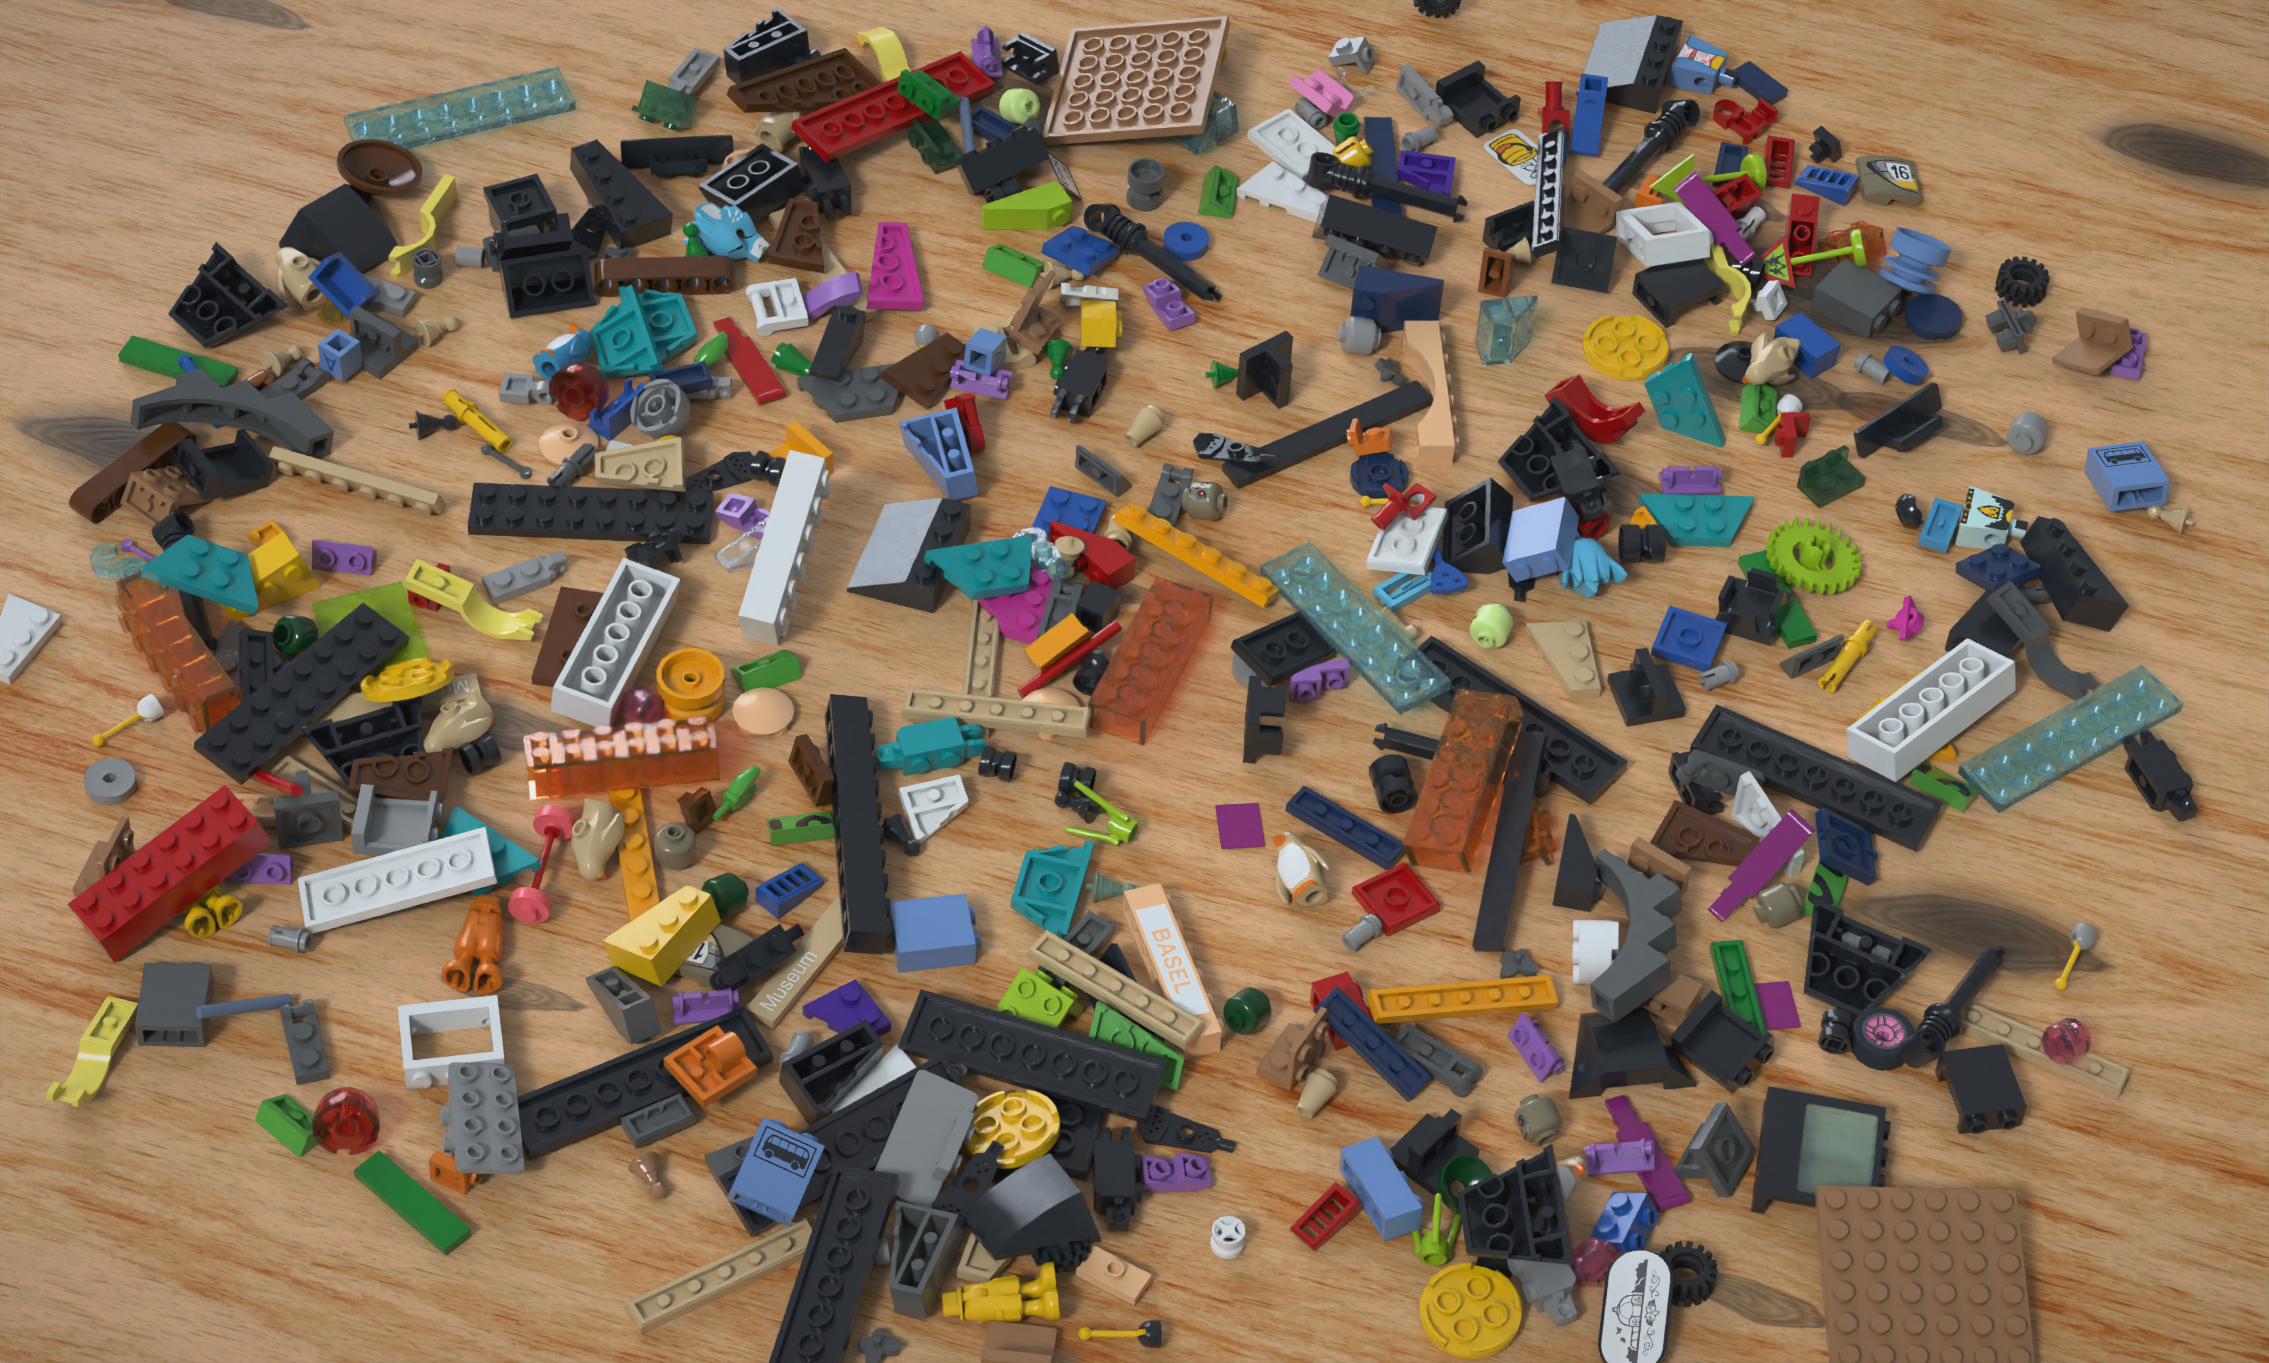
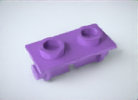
M983 26L977 33V39H971L973 63L989 78L1002 77L999 39L994 38V32L989 27Z
M956 360L955 366H952L950 371V377L952 378L950 388L1007 400L1013 372L997 368L991 376L983 375L965 369L964 361Z
M1716 465L1695 466L1694 471H1690V466H1668L1667 469H1662V472H1659L1663 494H1721L1719 479L1722 478L1721 467L1716 468Z
M312 540V568L372 575V561L375 562L377 550L373 549V547L326 540Z
M287 853L257 854L226 878V883L291 885V869L294 866V857L287 855Z
M730 987L728 990L708 991V993L678 992V995L672 996L674 1025L703 1023L739 1009L738 990L731 991Z
M1524 1012L1521 1013L1508 1036L1539 1082L1542 1083L1549 1072H1553L1555 1075L1562 1073L1565 1070V1060L1558 1054L1554 1046H1547L1549 1039L1540 1028L1539 1022L1528 1018Z
M1642 1138L1641 1141L1597 1145L1595 1142H1592L1591 1145L1585 1146L1589 1176L1655 1171L1654 1140L1646 1141L1645 1138Z

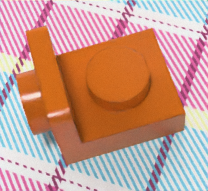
M1647 175L1636 193L1634 208L1664 203V200L1659 198L1660 192L1649 187L1659 180L1658 176Z
M1355 418L1352 420L1350 429H1347L1348 444L1350 447L1354 446L1356 456L1391 450L1394 440L1391 428L1382 429L1381 427H1375L1363 433L1359 418Z
M436 1150L429 1159L430 1180L460 1194L466 1195L472 1185H478L483 1177V1174L458 1172L456 1170L455 1156L445 1155Z

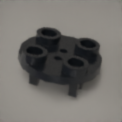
M678 527L668 531L663 528L651 533L648 536L650 541L644 544L637 542L624 549L628 560L639 562L641 565L657 570L654 560L657 559L656 555L662 552L666 553L671 563L675 561L678 563L683 560L677 545L683 539V535Z

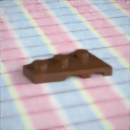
M789 198L768 255L769 264L824 273L817 202Z
M945 333L883 370L879 378L928 410L950 380V371L952 366H955L956 360H964L966 345L949 333Z
M454 747L442 748V751L425 753V751L413 752V755L393 757L388 755L353 760L348 794L359 796L361 784L374 785L375 797L429 801L431 791H438L439 803H444Z
M1674 800L1650 843L1675 858L1738 867L1759 845L1760 837Z

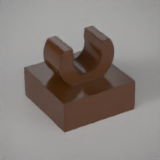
M700 787L693 794L686 792L677 799L678 803H680L681 813L684 816L686 825L696 833L713 820L712 815L717 811L710 790Z

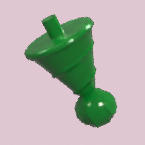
M693 223L685 224L683 232L689 238L685 257L711 256L696 237L698 232L697 225Z
M1055 339L1049 341L1045 345L1044 350L1054 366L1051 368L1050 376L1052 379L1057 380L1063 378V365L1072 354L1073 348L1069 342Z
M1213 360L1210 372H1206L1205 375L1206 378L1211 377L1213 387L1216 389L1218 386L1238 377V369Z

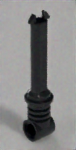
M1693 99L1665 102L1660 117L1656 121L1649 122L1644 128L1643 141L1603 182V185L1619 195L1658 152L1669 151L1674 146L1675 139L1686 127H1693L1698 123L1700 109L1697 102Z
M1317 152L1311 155L1306 183L1312 188L1329 190L1335 186V189L1339 190L1342 187L1341 191L1346 192L1348 189V193L1352 194L1355 199L1370 194L1452 217L1455 223L1463 220L1465 215L1456 213L1458 204L1463 206L1468 204L1462 195H1459L1457 199L1374 176L1373 172L1367 169V165L1355 166L1354 169L1351 164L1346 167V163L1342 162L1340 165L1337 157L1329 153Z
M1101 203L1092 204L1087 207L1084 212L1086 227L1093 232H1100L1109 240L1118 244L1123 254H1139L1202 300L1213 301L1214 297L1217 300L1221 299L1222 294L1220 291L1215 290L1216 286L1150 240L1145 225L1141 223L1136 224L1122 215L1120 209L1115 204ZM1102 212L1104 214V222L1101 220Z
M178 509L174 510L151 529L155 541L163 549V552L185 536H192L195 533V527L191 519ZM178 590L194 649L191 656L202 661V653H206L209 650L214 652L216 650L218 639L212 635L203 598Z
M1387 723L1376 725L1375 731L1385 734L1383 740L1374 738L1373 744L1380 750L1387 748L1477 772L1481 779H1485V784L1497 783L1500 779L1501 784L1505 785L1511 754L1505 757V752H1501L1497 746H1494L1493 749L1487 748L1484 751H1478L1387 727ZM1546 757L1543 760L1536 799L1544 797L1549 790L1552 763Z
M2002 945L1997 950L1990 948L1983 952L1944 1003L1930 1005L1924 1012L1923 1021L1912 1035L1901 1041L1899 1052L1901 1058L1909 1067L1920 1068L1943 1055L1945 1045L1949 1039L1955 1038L1961 1032L1962 1022L1960 1016L2003 962L2002 955L2006 953V949Z

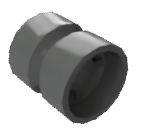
M1150 158L1134 160L1128 168L1127 203L1138 211L1147 212L1155 210L1161 205L1163 200L1164 167L1160 162Z

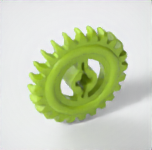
M1797 517L1793 520L1791 527H1789L1788 520L1784 521L1782 527L1777 525L1768 537V542L1765 546L1767 550L1766 557L1771 561V568L1777 570L1776 574L1779 577H1786V583H1794L1797 589L1803 587L1808 593L1815 590L1817 594L1823 595L1824 591L1828 594H1835V591H1845L1846 587L1853 586L1854 581L1859 578L1863 565L1860 561L1862 554L1858 553L1855 555L1858 549L1857 544L1852 548H1848L1851 536H1848L1846 540H1840L1842 529L1836 534H1831L1832 523H1830L1827 528L1821 530L1820 519L1817 520L1814 527H1810L1808 517L1804 520L1802 527L1798 524ZM1799 547L1801 554L1797 562L1794 558L1793 550ZM1828 556L1833 562V567L1829 570L1825 566Z

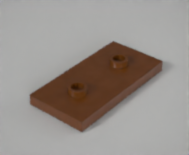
M561 586L532 674V684L548 687L555 685L604 593Z

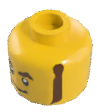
M1351 136L1333 149V156L1337 157L1340 165L1342 162L1346 163V167L1351 164L1354 169L1355 166L1360 167L1363 164L1369 168L1372 164L1370 155L1374 152L1365 139L1360 141L1357 137Z

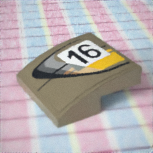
M1878 155L1861 156L1855 160L1862 199L1883 206H1887L1892 199L1914 207L1921 201L1914 161Z
M718 924L673 975L694 977L700 987L712 988L710 987L709 979L713 973L719 970L716 963L754 938Z

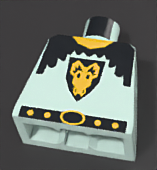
M1969 486L1955 545L1990 549L1994 545L2005 544L2007 535L2022 539L2026 534L2028 522L2011 518L2014 503L2011 500Z

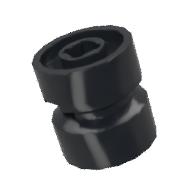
M1638 524L1620 525L1618 554L1621 563H1638L1641 558L1646 563L1664 562L1666 553L1664 525L1646 524L1643 529Z
M1396 754L1385 755L1370 765L1368 773L1372 786L1375 789L1378 805L1383 812L1390 814L1402 813L1415 805L1418 801V793L1411 778L1412 775L1406 758Z

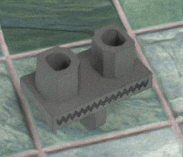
M2005 298L1997 301L1999 310L1985 315L1991 333L2006 328V331L1995 335L2001 352L2017 348L2019 354L2027 352V347L2023 341V332L2026 334L2033 332V327L2037 322L2035 314L2032 311L2018 309L2015 311L2016 316H2014Z

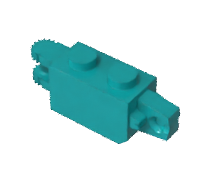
M950 717L900 727L896 732V741L876 747L875 756H877L879 770L901 768L903 775L907 776L963 765L964 758L982 754L987 743L986 740L984 741V739L980 738L983 732L979 724L958 726L956 718Z

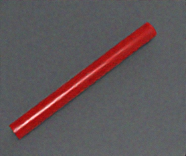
M1114 620L1017 689L1019 695L1025 698L1032 691L1044 686L1122 630L1121 625Z
M261 769L250 778L294 797H300L303 794L301 785Z

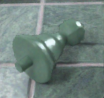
M1096 872L1094 884L1086 883V889L1093 890L1092 903L1118 895L1123 897L1124 891L1136 889L1135 885L1131 883L1125 884L1124 887L1119 886L1099 874V872Z

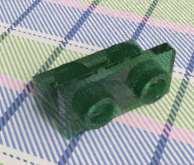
M646 80L639 105H633L632 111L640 113L638 118L650 123H654L655 119L664 121L663 127L679 132L680 127L690 130L700 98Z
M916 119L911 121L908 141L911 147L916 148L920 153L924 164L929 165L935 174L956 168L955 163L962 160L960 155L963 152L940 122L922 128Z
M1846 445L1836 450L1832 449L1814 461L1806 462L1800 469L1797 488L1819 509L1863 487L1866 478L1847 460L1850 449Z

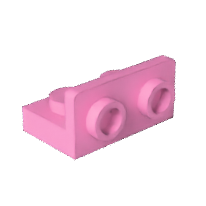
M1319 68L1314 71L1311 77L1307 76L1303 79L1295 75L1289 83L1290 86L1322 111L1333 117H1337L1340 113L1348 112L1356 100L1354 94Z

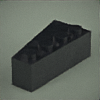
M597 139L571 148L570 170L618 249L626 247L632 249L671 235L673 213Z
M1329 194L1320 206L1312 237L1326 240L1328 234L1376 252L1383 257L1400 258L1409 265L1419 266L1429 259L1438 227Z
M2038 516L2020 540V544L2027 557L2041 565V577L2039 579L2062 621L2110 632L2129 605L2062 521L2056 518L2049 519Z

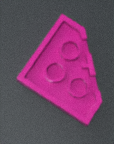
M1030 567L1029 585L1026 592L977 600L989 615L992 614L1000 624L999 629L1005 637L1032 644L1037 640L1056 574Z

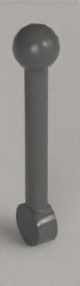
M490 444L482 445L481 452L484 455L490 454L518 471L522 479H529L532 476L530 467L517 465L494 451Z

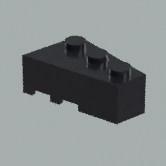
M1026 125L1012 130V135L1004 139L998 137L987 142V147L978 152L976 149L960 155L962 160L955 164L969 194H976L1049 159L1036 128H1027Z

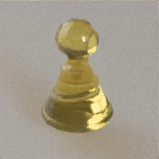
M330 299L321 303L317 308L319 320L326 325H339L345 319V315Z

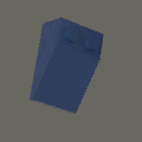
M1359 265L1353 288L1350 316L1373 319L1377 327L1381 328V334L1403 330L1404 321H1439L1444 280Z

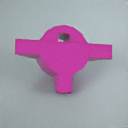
M1909 595L1904 597L1903 608L1897 613L1895 618L1887 621V628L1900 631L1899 640L1902 641L1921 631L1924 625V616L1916 609L1913 599Z

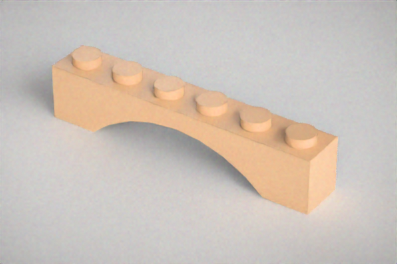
M1404 321L1402 336L1404 362L1411 366L1424 380L1433 398L1432 406L1428 413L1417 424L1415 437L1417 466H1452L1454 454L1459 453V437L1453 434L1456 433V415H1451L1454 399L1453 394H1448V391L1451 389L1450 373H1445V370L1448 369V353H1443L1446 343L1445 332H1440L1439 321Z

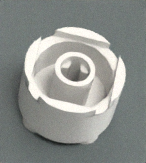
M1573 920V939H1579V941L1574 940L1572 950V963L1579 964L1573 965V984H1591L1609 968L1619 955V921Z

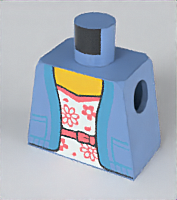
M1690 35L1672 64L1668 86L1710 95L1718 83L1733 87L1738 72L1725 68L1728 57L1726 51Z

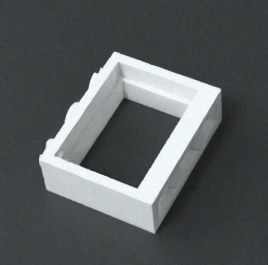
M1680 201L1616 211V236L1645 267L1710 257V246L1713 245L1712 232ZM1675 230L1678 231V232H1676V233H1669V234L1656 235V236H1653V235H1652V234L1662 233V232H1669V231H1675Z
M497 995L398 1006L406 1089L422 1087L424 1089L430 1086L448 1085L447 1070L449 1064L453 1062L505 1064ZM491 1026L493 1052L413 1060L411 1035Z

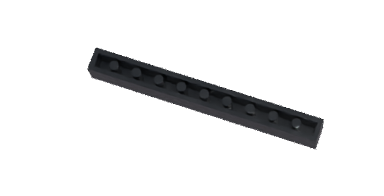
M830 694L825 712L828 764L835 778L831 789L843 947L844 952L882 955L886 942H891L893 927L892 923L887 922L890 913V899L885 898L888 887V875L883 874L886 851L881 850L880 846L883 842L884 829L883 826L878 824L881 818L882 807L881 803L876 802L879 794V779H874L877 770V756H872L875 746V734L870 733L873 723V711L868 710L867 697Z

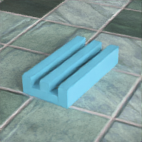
M1427 569L1425 575L1412 582L1410 580L1419 575L1399 573L1374 587L1372 596L1375 599L1380 598V603L1383 606H1389L1394 613L1431 592L1432 573ZM1401 586V588H1399L1398 590H1396V591L1390 593L1389 595L1387 594L1388 592H1390V591L1396 589L1397 587Z

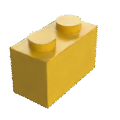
M1081 300V346L1116 347V338L1122 337V312L1116 311V301Z

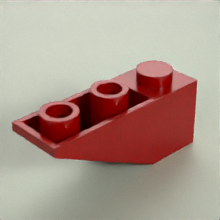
M1792 193L1788 205L1785 230L1790 259L1814 254L1820 197ZM1813 261L1792 265L1793 275L1811 277Z
M1056 521L1050 522L1048 541L1055 552H1058L1055 542L1063 536L1076 537L1084 543V551L1080 553L1071 566L1084 574L1091 584L1096 581L1117 590L1134 579L1136 558L1117 541Z

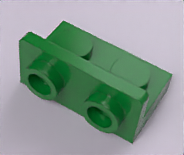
M904 69L900 73L896 91L937 121L959 108L961 99L923 71L918 70L915 73H911L909 70Z

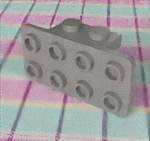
M450 1063L447 1070L449 1095L446 1106H441L439 1112L440 1126H445V1132L442 1134L441 1141L442 1153L455 1156L456 1170L460 1173L520 1175L524 1169V1158L514 1067L508 1064Z
M919 1070L916 1073L874 1170L898 1174L900 1183L895 1198L905 1203L927 1208L933 1207L932 1203L937 1198L943 1181L949 1173H956L963 1156L958 1154L961 1144L968 1145L975 1130V1126L970 1125L974 1116L972 1112L978 1101L976 1093L926 1070Z

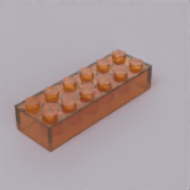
M141 571L116 581L118 595L115 596V601L121 611V616L118 617L122 630L125 633L130 632L137 651L145 653L151 671L153 673L158 672L166 692L174 694L175 702L180 712H186L195 733L201 732L203 735L238 706L236 686L162 584L140 577Z
M1156 576L1088 702V708H1091L1089 728L1143 746L1145 745L1211 620L1213 594Z
M1465 689L1457 690L1403 842V848L1411 865L1471 873L1524 720V714L1516 696Z
M694 716L688 720L678 721L663 719L657 723L648 724L633 722L626 726H598L589 730L567 729L563 732L549 734L536 732L529 736H523L530 800L720 780L718 745L712 717Z

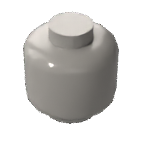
M1350 316L1344 324L1339 325L1337 341L1341 342L1342 349L1346 353L1367 356L1379 347L1381 328L1377 327L1373 319Z
M2021 413L2015 417L2008 429V444L2019 454H2034L2044 445L2048 436V426L2043 417L2036 413Z

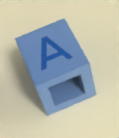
M980 328L966 343L964 368L991 376L1004 362L1007 336Z
M336 329L318 344L320 368L339 381L344 382L362 367L360 341L342 330Z

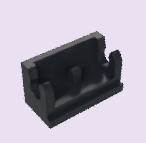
M1024 32L1018 33V37L1006 42L1002 47L1005 51H1009L1011 48L1014 49L1011 56H1007L1002 60L1003 68L1035 85L1060 73L1056 49Z
M1532 200L1487 217L1485 219L1482 241L1489 248L1503 252L1517 244L1523 237L1527 238L1529 246L1532 245L1535 202Z
M1693 751L1680 754L1678 752L1672 753L1668 774L1682 802L1709 815L1722 813L1724 805L1719 801L1723 799L1720 792H1715L1714 789L1693 782L1685 784L1676 776L1678 768L1682 764L1688 763V757Z

